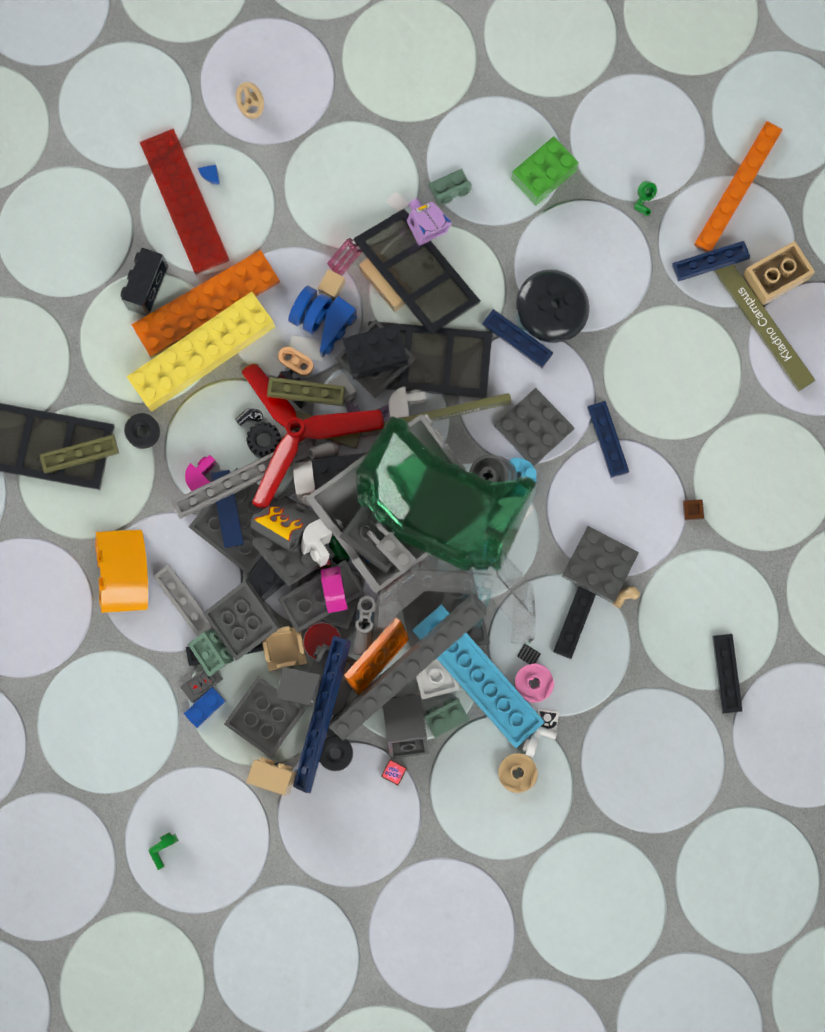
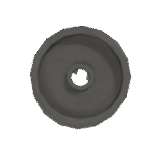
M481 456L472 463L469 470V477L471 476L479 486L477 491L481 496L483 494L486 497L493 498L507 496L513 491L517 483L515 466L510 460L501 456Z

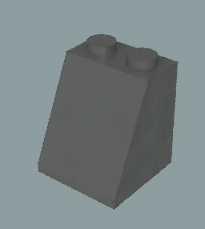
M409 694L398 698L392 697L383 705L390 759L429 754L421 694Z

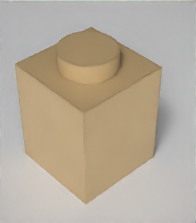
M328 269L318 286V293L325 294L331 297L332 301H335L346 283L345 277Z

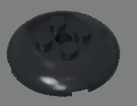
M549 269L534 273L521 285L516 298V310H518L522 326L533 337L544 342L558 343L574 338L584 328L589 317L590 306L585 289L577 279L563 271ZM551 301H556L558 308L553 307Z

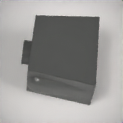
M282 667L277 697L280 700L288 701L290 706L299 708L301 704L313 706L316 703L322 676Z

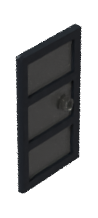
M402 209L356 236L353 241L430 335L477 306L480 303V299L432 241H428L420 246L418 245L407 223L409 214L405 209Z
M380 322L384 327L390 326V325H393V324H397V323ZM398 323L404 347L416 360L386 389L397 390L405 387L406 391L421 390V392L477 398L487 397L492 332L442 327L430 335L422 325Z
M0 403V472L100 490L108 457L45 474L39 454L113 435L114 424Z

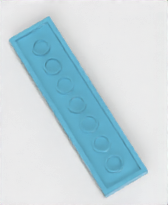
M441 604L412 630L413 633L421 640L450 613ZM467 633L437 658L514 748H517L544 723V720Z

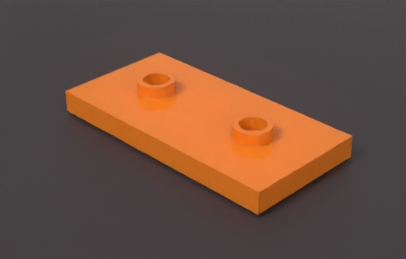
M395 618L344 675L357 695L372 683L409 641L408 634L399 619Z

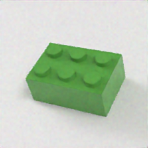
M553 136L512 171L511 180L536 206L577 171L579 162Z

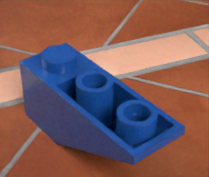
M339 296L326 312L320 346L322 358L332 352L335 347L333 344L337 339L341 340L347 326L353 325L357 319L356 309Z

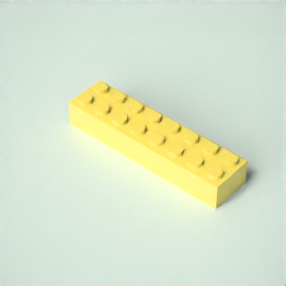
M250 292L128 375L127 378L152 412L274 329V322L253 292Z

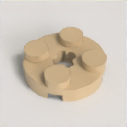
M516 753L508 755L502 760L499 765L498 776L500 783L505 789L514 793H521L534 786L538 771L535 763L529 756ZM520 767L523 776H519L516 779L513 777L515 774L512 775V771Z

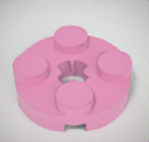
M541 664L526 665L518 671L515 677V689L530 703L542 702L550 696L554 688V681L550 671ZM537 678L539 680L537 682H540L539 687L535 686L533 689L530 687L529 680Z

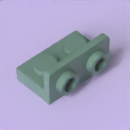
M460 169L428 183V186L437 205L442 203L445 205L457 196L463 197L471 191L472 184L467 180L463 170Z
M214 629L203 632L188 644L208 676L214 675L225 665L234 661L231 653Z
M452 697L443 702V707L437 709L435 706L426 711L427 715L424 718L435 738L469 720L459 698L455 700Z

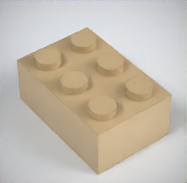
M793 241L748 267L743 273V277L764 306L809 280L815 271L797 243Z
M260 757L259 760L254 759L246 783L284 796L289 795L297 773L293 771L294 767L280 763L278 766L274 765V760Z

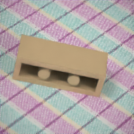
M377 251L375 252L383 263L387 261L383 254L379 255ZM368 258L359 264L361 273L394 312L405 305ZM389 268L388 270L410 295L412 289L408 283H403L400 280L401 276L395 268Z

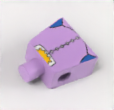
M414 199L409 203L412 211L409 214L407 223L419 246L448 232L452 222L433 202L422 205L418 199Z

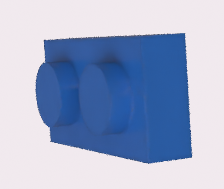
M212 687L184 715L198 728L226 701Z

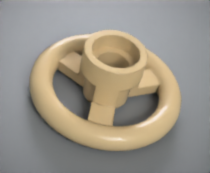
M251 82L240 84L236 91L238 108L247 118L256 119L262 114L264 109L263 95L259 88ZM242 91H244L246 96L244 105L241 99ZM251 106L258 107L255 113L248 112Z

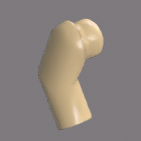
M632 586L623 588L612 605L621 608L625 599L631 598L636 600L639 598L640 592L636 587Z

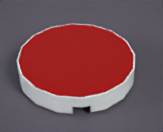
M323 622L314 624L304 634V649L315 660L316 657L313 655L318 645L321 647L323 644L331 646L333 636L341 637V635L331 624Z

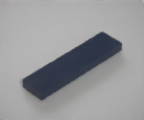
M741 241L672 263V268L679 282L749 260L750 254L745 242Z
M494 309L482 323V326L540 368L545 366L554 353Z
M606 401L587 406L610 478L629 473Z
M230 470L211 473L212 481L229 474ZM232 494L216 502L224 548L244 545L235 495Z

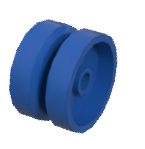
M309 285L306 286L295 300L289 313L288 322L295 326H300L303 323V330L311 335L314 334L326 317V312L331 306V297L325 294L317 296L316 289Z

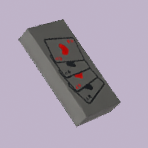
M203 669L183 684L181 689L193 703L210 688L221 682L223 678L219 672L208 676Z

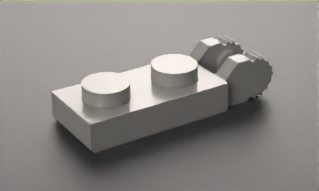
M378 522L376 524L377 529L385 537L380 541L370 530L366 534L377 544L376 546L405 574L418 560L391 532H388Z

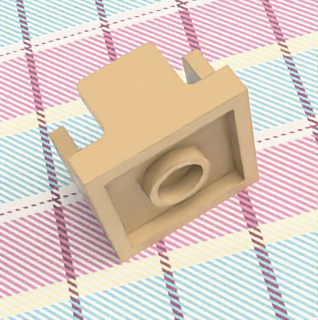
M294 627L280 628L262 642L269 672L281 670L282 667L291 668L308 664L302 631L297 633Z

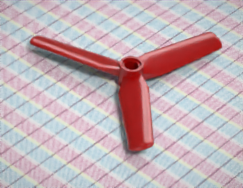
M254 363L246 366L242 370V374L273 419L285 427L287 434L275 449L252 504L258 508H267L297 454L299 442L305 438L325 439L382 429L384 417L381 410L315 415L302 421L297 418L294 407L287 399L267 397L269 377L258 364ZM294 428H301L296 433L292 432Z

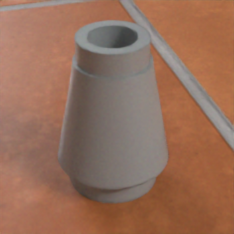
M330 440L309 449V455L312 460L335 457L339 454L337 443Z

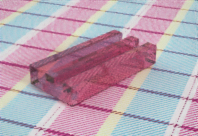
M348 238L327 262L331 270L341 276L362 253L361 249H357L356 243H352L353 240L351 238ZM349 246L350 249L345 253V255L340 259V261L334 266L333 264L336 262V260L342 255V253H343V252L347 249V247Z

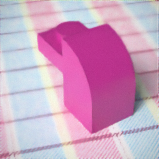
M211 455L208 457L204 456L198 462L197 468L191 463L188 465L185 472V481L191 491L210 483L205 475L217 464Z
M340 566L322 569L321 580L328 613L348 610Z

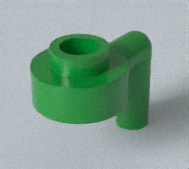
M643 181L637 190L639 198L634 205V209L649 216L651 209L643 205L645 201H650L656 196L657 186L650 181Z
M169 832L161 836V841L149 848V854L157 870L165 867L158 852L178 842L176 834L171 835Z

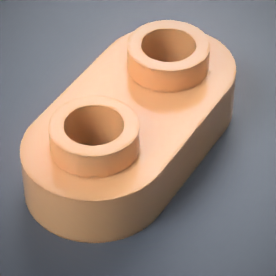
M284 347L279 351L278 358L283 366L293 370L300 376H308L312 373L314 365L309 357L292 347ZM286 355L292 356L290 360H285ZM303 364L308 366L306 370L301 369Z

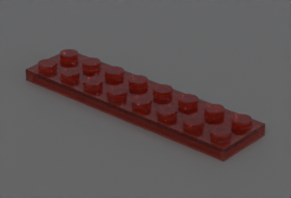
M174 128L139 142L195 275L230 261Z

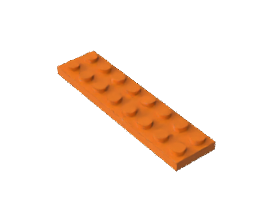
M259 250L131 325L150 357H153L186 337L250 292L258 296L279 284L280 280L263 252Z

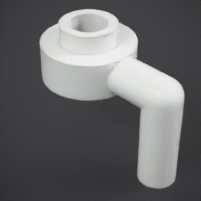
M540 726L532 733L530 740L526 739L523 750L526 751L525 755L533 758L540 735L555 739L557 732Z

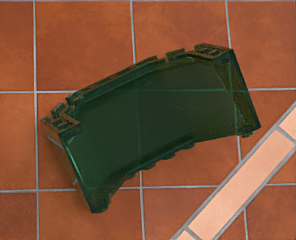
M391 416L356 470L358 502L363 507L368 506L373 511L371 515L381 525L386 524L390 528L389 532L397 539L463 571H468L471 567H474L476 570H488L489 567L501 570L533 501L537 488V482L527 476L519 477L516 481L494 483L491 480H484L478 477L473 472H467L456 464L444 461L441 457L433 455L410 431L408 423L404 419Z

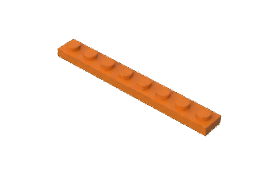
M766 121L694 246L705 252L713 250L783 129Z

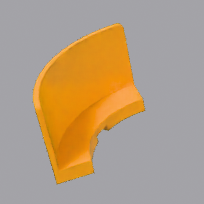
M142 530L96 532L95 550L101 577L98 578L101 613L148 609V572Z

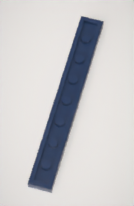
M333 636L293 784L294 788L305 793H311L352 642L338 636Z

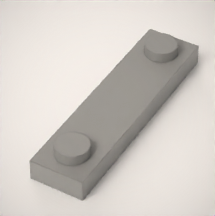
M169 565L153 576L197 637L213 628L204 616V611Z

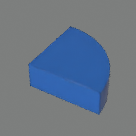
M216 165L198 168L201 177L211 184H220Z

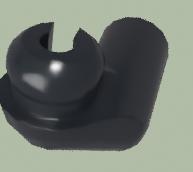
M247 408L235 418V421L240 426L248 420L259 422L263 419V413L258 409Z

